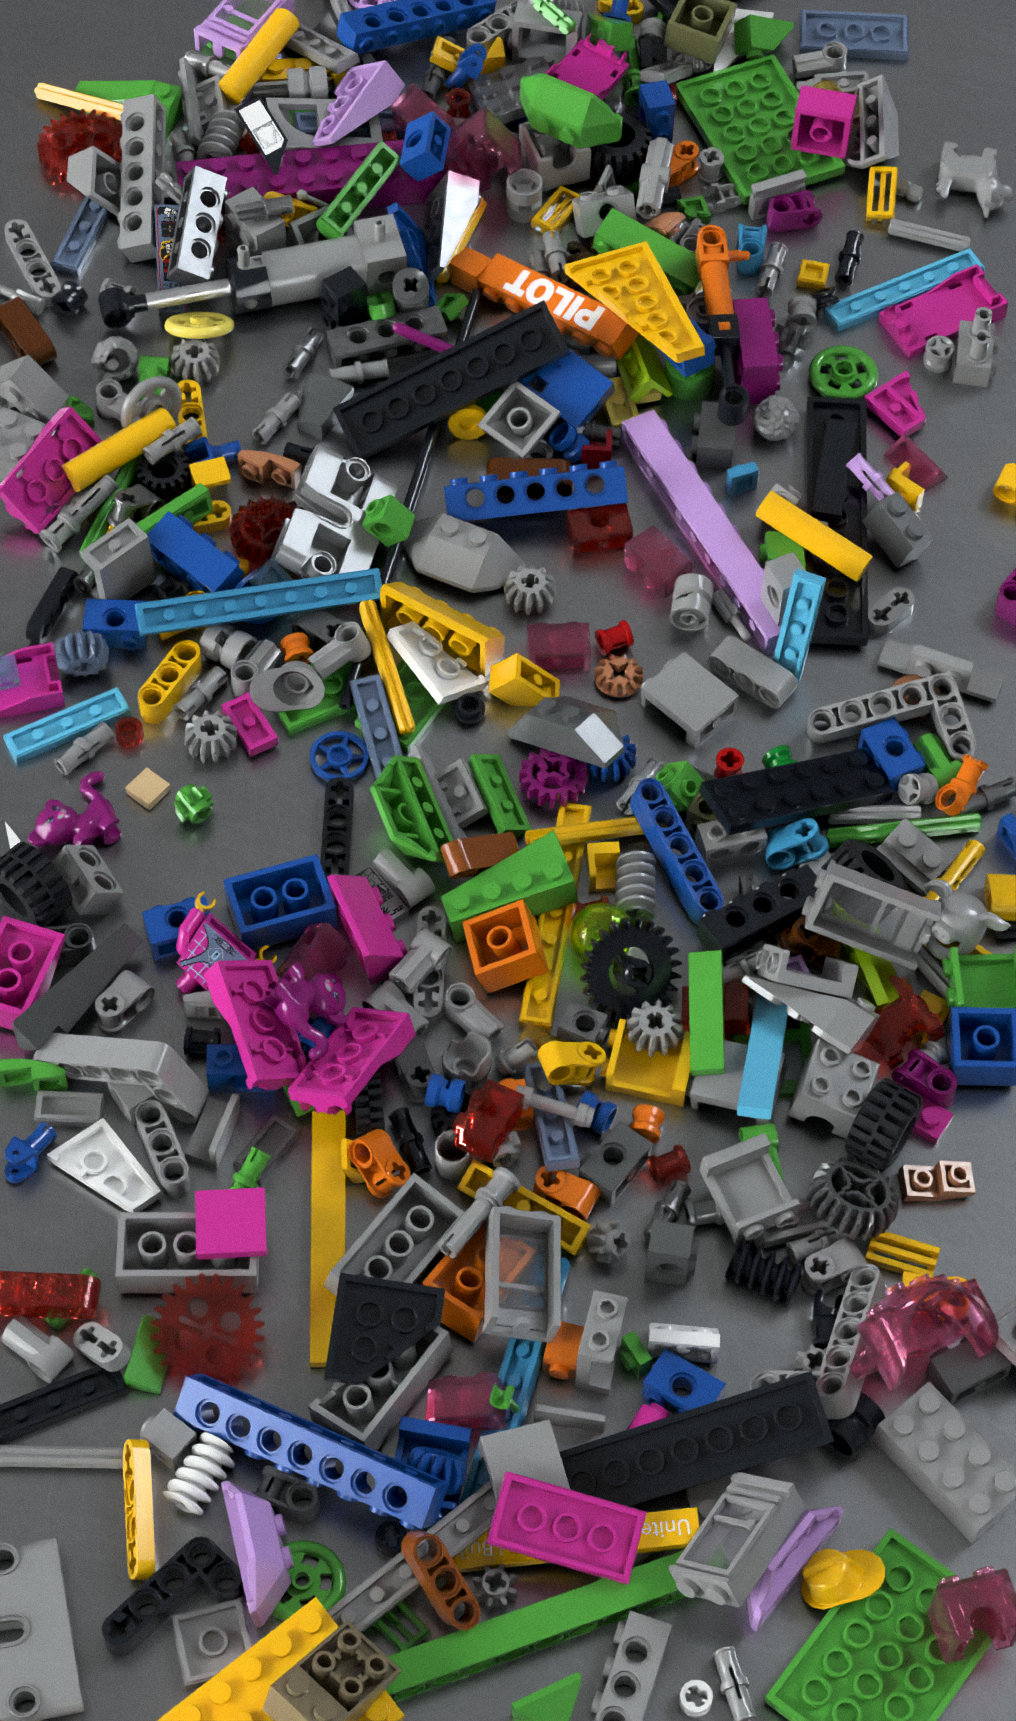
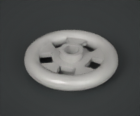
M155 376L135 386L126 397L121 409L122 428L132 424L136 416L142 418L159 407L166 409L175 421L182 405V394L177 383L165 376ZM156 388H163L160 395L154 394ZM143 396H145V398H143V399L141 400L139 406L137 407L136 404L138 403V401H139ZM170 400L169 407L166 409L164 402Z

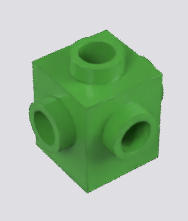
M688 761L667 763L655 777L664 786L677 812L687 811L699 791L701 782L705 781Z

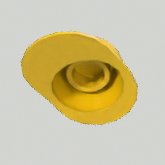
M823 1549L813 1554L802 1569L801 1594L807 1604L822 1610L861 1600L873 1595L882 1586L885 1579V1566L880 1557L867 1550L859 1549L840 1552L835 1549Z

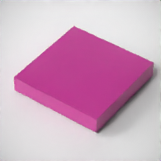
M265 1187L195 1191L197 1260L267 1256Z

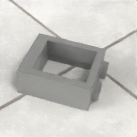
M518 2L515 13H510L508 29H512L508 39V49H512V61L522 63L531 57L544 56L549 65L555 58L564 59L581 40L583 12L561 9L576 22V30L571 32L570 35H566V47L522 40V27L559 34L563 33L547 20L542 13H539L533 7V4Z

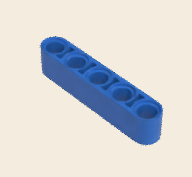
M643 779L639 782L630 800L631 810L689 918L693 923L699 925L700 918L709 911L701 903L709 905L711 909L718 910L724 905L723 895L664 786L656 779ZM642 795L650 797L653 801L645 799ZM657 822H662L667 828L659 826ZM671 849L680 851L682 855L674 853ZM686 876L693 877L697 882H691Z

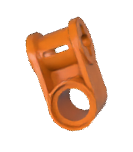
M681 141L674 146L670 164L669 187L679 186L698 173L699 165L696 158L699 156V146L693 141Z
M382 1129L372 1130L349 1144V1158L364 1179L368 1190L376 1198H387L394 1188L402 1187L411 1177L408 1165L399 1155L390 1136ZM399 1170L400 1173L394 1177L393 1173ZM383 1180L384 1182L378 1186L377 1182Z
M545 1166L539 1168L536 1172L535 1184L532 1190L533 1193L542 1198L543 1193L546 1194L544 1199L585 1222L601 1194L599 1188L589 1180L579 1178L564 1170L546 1172Z

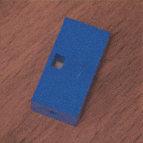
M569 349L571 355L518 382L561 412L557 419L559 423L568 422L575 428L577 434H581L586 428V424L590 423L615 390L614 383Z

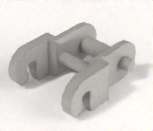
M713 183L710 184L708 191L705 186L701 188V193L704 197L720 196L721 200L717 201L715 208L713 204L708 205L711 214L725 212V209L737 207L742 203V198L735 194L734 183L723 185Z

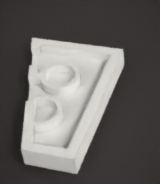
M414 621L391 628L386 636L438 705L458 699L464 694H472L483 690L489 683V680L483 675L477 677L466 668L467 663L460 657L454 659L442 650V643Z
M104 1118L47 1154L49 1162L128 1212H140L162 1197L159 1187Z

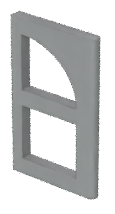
M266 97L265 102L288 139L285 150H303L383 141L379 115L377 114L367 121L369 138L342 137L333 144L315 147L312 143L315 136L294 128L286 121L280 110L316 111L319 128L321 121L329 116V111L327 110L329 103L336 102L337 99Z

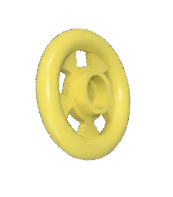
M185 312L169 317L165 321L164 327L169 334L176 337L209 339L230 333L234 328V322L230 317L220 313Z

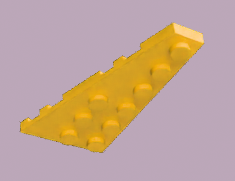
M647 241L564 264L566 275L676 363L705 355L703 342Z

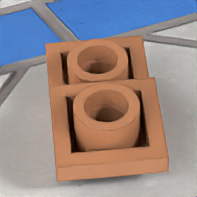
M665 212L653 217V219L648 220L643 225L670 239L681 230L678 224L686 217L683 213Z
M241 450L237 454L239 473L246 479L265 485L272 478L280 485H286L294 490L297 489L301 480L300 463L280 455L262 451Z
M939 1160L935 1166L902 1165L898 1170L903 1201H941L973 1196L976 1193L971 1162Z

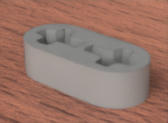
M896 587L873 604L868 610V630L873 634L883 635L890 632L913 612L915 602L913 592L904 587ZM895 601L899 602V604L896 607H894ZM886 615L885 621L881 620V618Z
M92 1321L82 1324L74 1333L73 1343L86 1358L107 1371H118L127 1365L130 1360V1348L119 1336L96 1322ZM93 1338L97 1339V1341L93 1344L89 1339ZM109 1349L115 1352L113 1356L106 1354Z

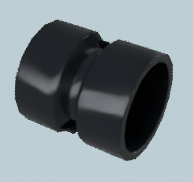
M861 1392L857 1406L851 1415L843 1419H827L835 1441L828 1445L839 1454L848 1458H854L866 1444V1434L873 1436L877 1425L885 1419L883 1411L870 1397Z

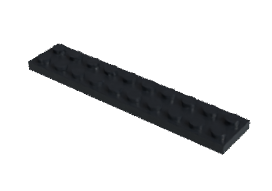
M807 397L806 513L811 515L828 418L857 423L851 459L858 453H861V456L867 461L865 399ZM849 469L841 521L815 519L827 522L829 528L867 552V528L862 523L863 519L867 516V491L862 488L864 484ZM806 549V571L827 578L810 643L867 646L868 568L861 579L856 582Z

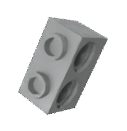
M715 820L697 824L695 845L708 869L711 870L765 858L768 836L765 828L728 835L720 822Z
M65 845L52 862L64 877L71 892L72 905L79 915H108L124 894L94 845Z

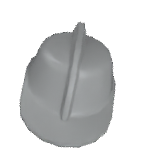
M291 661L284 664L281 668L262 671L253 678L250 684L252 701L259 708L272 712L313 708L322 701L325 695V686L322 679L318 676L317 670H314L310 665L302 661Z

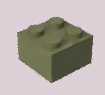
M679 0L667 24L663 46L715 64L733 26L737 4L728 0Z

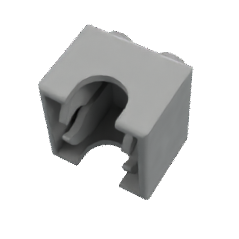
M529 122L519 124V140L527 155L526 169L534 170L542 177L543 191L557 188L560 185L576 184L577 182L590 179V147L580 149L532 129Z
M818 1039L805 1060L787 1115L803 1122L809 1116L824 1118L833 1124V1134L847 1139L855 1117L873 1089L881 1064L855 1053L848 1055L831 1043Z

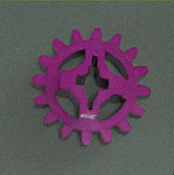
M540 748L539 755L530 752L529 760L522 761V769L519 770V782H521V791L527 792L528 800L538 798V806L549 802L550 808H554L555 804L560 802L563 807H567L568 799L577 802L578 794L585 793V787L588 783V772H586L585 762L579 763L577 759L553 751L547 752L546 749ZM534 773L537 774V779L533 778ZM570 775H573V781L570 780Z

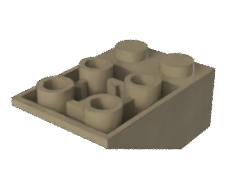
M347 1620L270 1686L262 1710L274 1721H358L402 1670Z

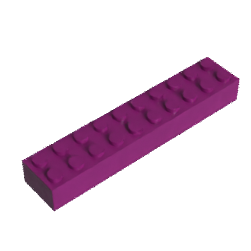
M450 135L444 169L417 182L398 164L364 209L388 207L396 202L400 206L423 204L448 171L462 175L455 135ZM404 140L384 142L401 157ZM379 142L285 151L277 175H274L262 154L175 162L177 183L183 187L184 177L195 166L227 177L225 189L228 190L227 199L251 187H254L262 197L267 192L275 191L283 195H290L291 198L295 199L297 198V192L303 189L308 195L331 204ZM303 200V201H306V202H308V203H310V204L316 206L318 209L323 208V207H320V206H318V205H316V204H314V203H312V202H309V201H307V200ZM224 204L222 205L221 214L223 216L225 214Z

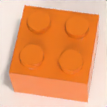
M523 899L462 922L475 976L488 994L549 971L536 918Z

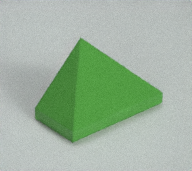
M579 1671L511 1703V1716L513 1720L570 1721L581 1689L582 1677Z

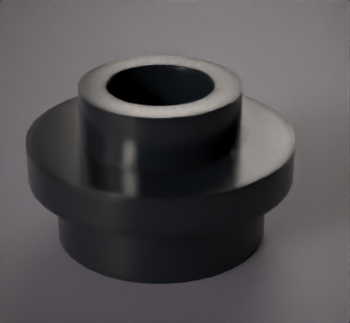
M471 693L464 694L456 701L454 714L463 723H476L483 718L485 705L477 695Z

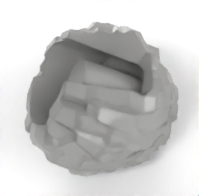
M112 336L97 344L91 358V363L94 369L104 377V380L112 379L120 383L122 380L130 378L136 372L138 364L136 359L137 349L128 339H124L121 336Z
M771 395L763 399L754 410L752 421L755 431L759 432L765 439L774 442L788 439L791 436V433L799 424L800 415L790 399L784 396Z

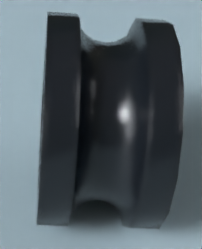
M835 286L823 288L811 294V297L816 299V309L828 307L840 301L839 297L835 296V291L837 290Z
M385 1521L379 1525L375 1533V1545L381 1555L394 1558L402 1551L401 1544L407 1535L404 1526L396 1521ZM393 1532L394 1537L397 1534L400 1536L397 1538L396 1546L390 1547L389 1542L386 1544L382 1543L385 1541L386 1533Z

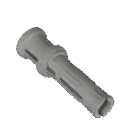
M105 474L68 512H60L57 515L58 519L47 530L42 529L39 532L46 545L55 552L62 550L61 545L73 534L77 535L81 529L80 525L111 494L119 489L115 480Z
M497 1167L493 1172V1178L485 1187H480L477 1190L475 1201L471 1207L461 1216L443 1239L439 1241L438 1247L442 1253L448 1256L452 1251L450 1258H455L463 1246L486 1221L493 1206H503L506 1198L511 1193H516L519 1190L520 1182L511 1171L503 1167Z

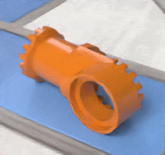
M968 754L963 755V763L956 778H952L949 784L940 788L935 797L936 807L951 817L957 816V814L960 815V811L965 810L963 807L967 806L971 794L975 795L977 792L976 786L983 771H987L989 767L988 764L980 759L976 762L977 758L974 757L973 759V756ZM956 793V797L953 803L950 806H947V800L951 798V795H954Z

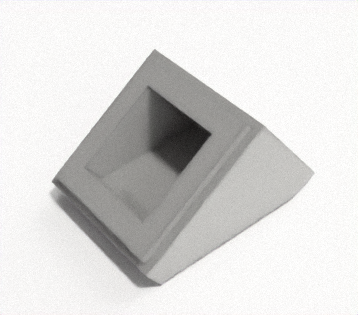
M611 165L605 167L594 186L593 191L597 192V194L607 192L608 187L616 186Z

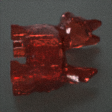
M890 975L888 979L897 991L899 998L882 1009L874 1011L880 1015V1018L870 1032L866 1042L886 1059L887 1065L892 1070L904 1062L901 1055L903 1052L901 1047L905 1046V1042L911 1041V1036H915L916 1031L927 1033V1041L934 1042L943 1038L945 1032L943 1030V1023L938 1016L929 1010L924 999L914 994L911 984H907L906 978L899 979V977Z

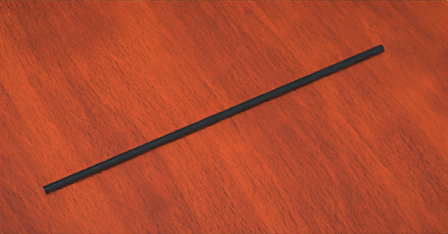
M478 288L472 290L455 345L470 337L483 296V291ZM443 420L429 426L403 504L412 513L414 512ZM404 541L389 547L380 575L382 585L391 583ZM375 601L379 615H381V601ZM363 628V632H364L365 636L367 637L365 628ZM366 659L361 662H352L339 702V707L343 710L351 709L354 699L349 681L361 678Z

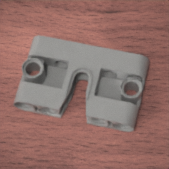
M318 443L309 456L295 496L323 516L295 508L292 518H287L284 522L271 561L298 574L300 579L369 569L379 540L362 527L366 516V508L374 499H380L390 494L395 497L398 485L376 473L370 474V467L363 459L352 457L346 461L342 455Z
M57 1537L16 1546L0 1543V1561L5 1559L14 1561L9 1569L0 1570V1632L12 1629L24 1630V1634L20 1639L0 1644V1721H42L43 1719H52L84 1712L83 1695ZM32 1700L35 1702L31 1711L27 1713L17 1711V1707L22 1701Z

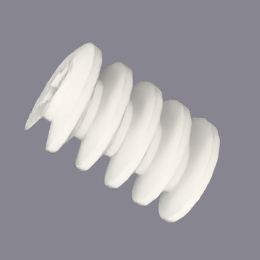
M206 1432L200 1435V1444L193 1445L191 1449L192 1455L185 1457L183 1461L185 1467L177 1469L175 1473L177 1479H172L168 1482L167 1487L169 1491L162 1492L167 1500L181 1510L200 1516L203 1514V1510L197 1504L198 1501L207 1504L211 1502V1498L205 1492L206 1489L214 1492L219 1490V1486L213 1480L214 1477L221 1480L227 1478L226 1473L221 1469L222 1465L229 1468L235 1466V1463L229 1457L234 1452L232 1448L222 1439Z

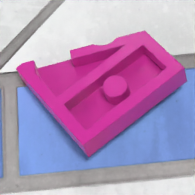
M907 371L902 372L870 392L864 398L866 406L902 439L924 427L926 422V416L923 408L918 404L919 398L916 390H912L909 382L910 374Z

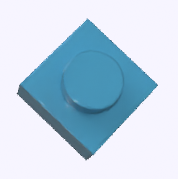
M755 461L744 465L739 464L731 469H727L725 489L729 497L757 489L759 469Z

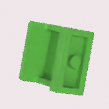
M950 947L948 958H943L942 961L943 978H949L950 986L946 988L947 1007L1016 1008V947L1013 954L958 955V948Z

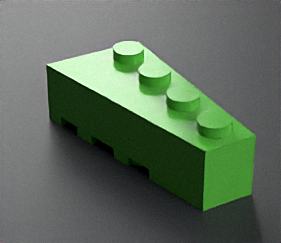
M554 830L441 896L455 943L466 940L463 921L523 899L534 916L578 902L575 881Z

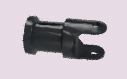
M821 1289L816 1291L812 1315L813 1323L816 1324L815 1339L812 1341L815 1348L823 1350L828 1346L843 1295H838L834 1308H831L823 1303V1291Z

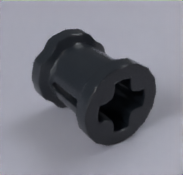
M187 1025L184 1035V1055H191L192 1052L207 1053V1044H221V1028H215L213 1031L194 1029L193 1026Z

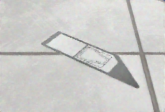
M258 96L235 108V111L274 175H277L288 139L261 96Z

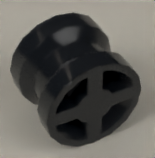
M65 281L61 287V292L56 293L52 298V305L61 315L73 318L79 312V306H83L88 300V295L79 284L73 281Z

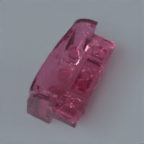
M927 1273L909 1282V1286H905L904 1282H900L884 1291L886 1297L876 1303L875 1307L866 1312L868 1318L856 1326L867 1348L860 1351L861 1358L849 1366L855 1379L879 1371L888 1390L897 1389L902 1385L901 1381L906 1373L908 1360L952 1345L965 1336L972 1344L979 1358L990 1354L998 1341V1323L976 1279L973 1278L961 1282L959 1278L947 1280L945 1274L930 1278ZM938 1315L944 1317L945 1320L941 1321Z

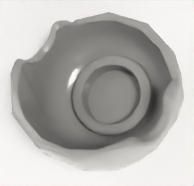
M468 1032L463 1041L451 1040L447 1051L442 1055L443 1071L451 1080L457 1078L473 1083L481 1080L491 1070V1043L484 1035L475 1032Z

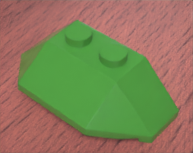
M545 73L533 74L531 76L526 75L521 78L520 101L532 129L580 149L617 142L621 139L623 117L618 113H614L595 94Z
M394 755L370 788L389 837L405 855L445 863L440 847L453 841V838L419 758Z

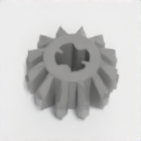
M181 339L180 345L173 346L170 363L177 379H190L198 384L202 380L209 383L211 376H217L219 371L220 355L215 344L208 343L206 339H191L190 341Z
M533 564L528 569L519 565L517 572L510 571L508 580L504 584V592L507 604L514 605L516 613L525 610L527 616H529L531 611H536L541 615L543 608H550L552 599L556 596V587L553 575L546 574L544 567L536 570Z
M205 710L202 717L193 714L192 723H186L184 743L189 749L192 758L200 756V760L203 763L208 758H212L217 764L219 756L228 759L230 750H235L237 745L236 737L238 736L237 728L232 724L229 715L222 717L219 710L213 715H209Z
M659 999L656 1001L655 1006H651L645 1000L642 1003V1009L634 1007L631 1013L632 1018L627 1020L626 1026L628 1031H630L628 1033L629 1043H636L637 1052L645 1048L648 1049L650 1058L655 1054L656 1050L665 1056L668 1053V1047L676 1049L679 1042L678 1038H681L683 1035V1028L680 1025L682 1021L680 1014H673L674 1007L672 1004L665 1008L661 1007L662 1003Z

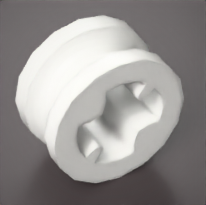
M690 1680L685 1683L679 1695V1706L682 1712L693 1718L706 1715L711 1708L713 1692L710 1686L701 1680ZM691 1691H696L698 1696H705L706 1699H702L700 1707H696L694 1702H687L686 1698H690Z

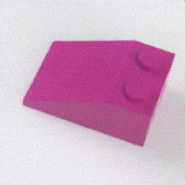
M3 916L0 922L1 1027L13 1030V1021L49 990L63 947L65 934Z

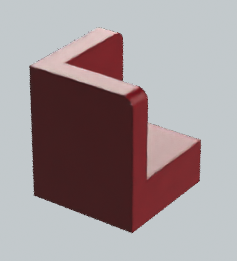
M606 429V442H590L589 445L582 446L581 464H587L588 469L600 468L599 462L611 461L613 429Z

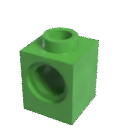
M390 494L380 499H374L369 503L365 511L366 516L362 527L386 547L408 539L416 515Z

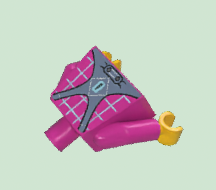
M205 891L198 894L195 899L196 908H192L179 927L176 950L180 958L177 964L185 972L176 981V985L185 994L193 993L199 985L207 991L209 990L204 973L216 961L264 960L263 951L269 947V945L261 946L255 952L209 912L215 906L216 898L213 899L210 906L201 904L200 898ZM273 955L271 958H269V960H272V963H275L277 960V955Z

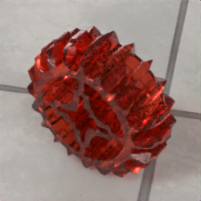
M273 494L269 499H264L260 495L257 502L249 499L247 507L239 506L238 513L233 514L232 523L229 528L231 545L235 548L237 556L243 557V559L248 560L250 563L254 561L256 569L261 565H277L282 567L271 561V557L285 520L287 518L291 519L294 509L298 508L296 501L287 503L285 496L277 500Z

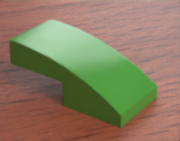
M0 1059V1087L33 1083L35 1095L37 1090H69L64 1068L31 1059Z

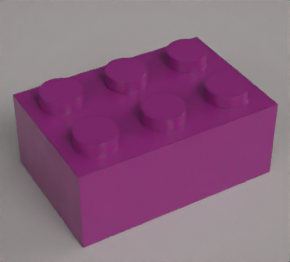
M767 297L733 299L734 314L738 315L741 336L738 355H732L736 384L743 386L748 391V405L760 404L763 399L775 395L776 391H780L781 385L778 372H783L782 354H777V349H779L778 331L773 332V327H775L774 309H769Z

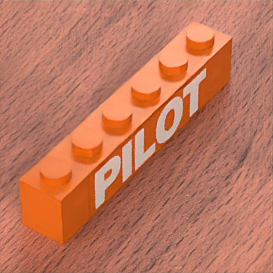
M496 253L478 279L486 298L495 303L497 301L504 303L507 308L515 313H519L544 300L561 335L565 333L571 336L581 346L588 344L594 347L600 355L606 358L612 356L621 360L639 335V332L604 304L499 253Z

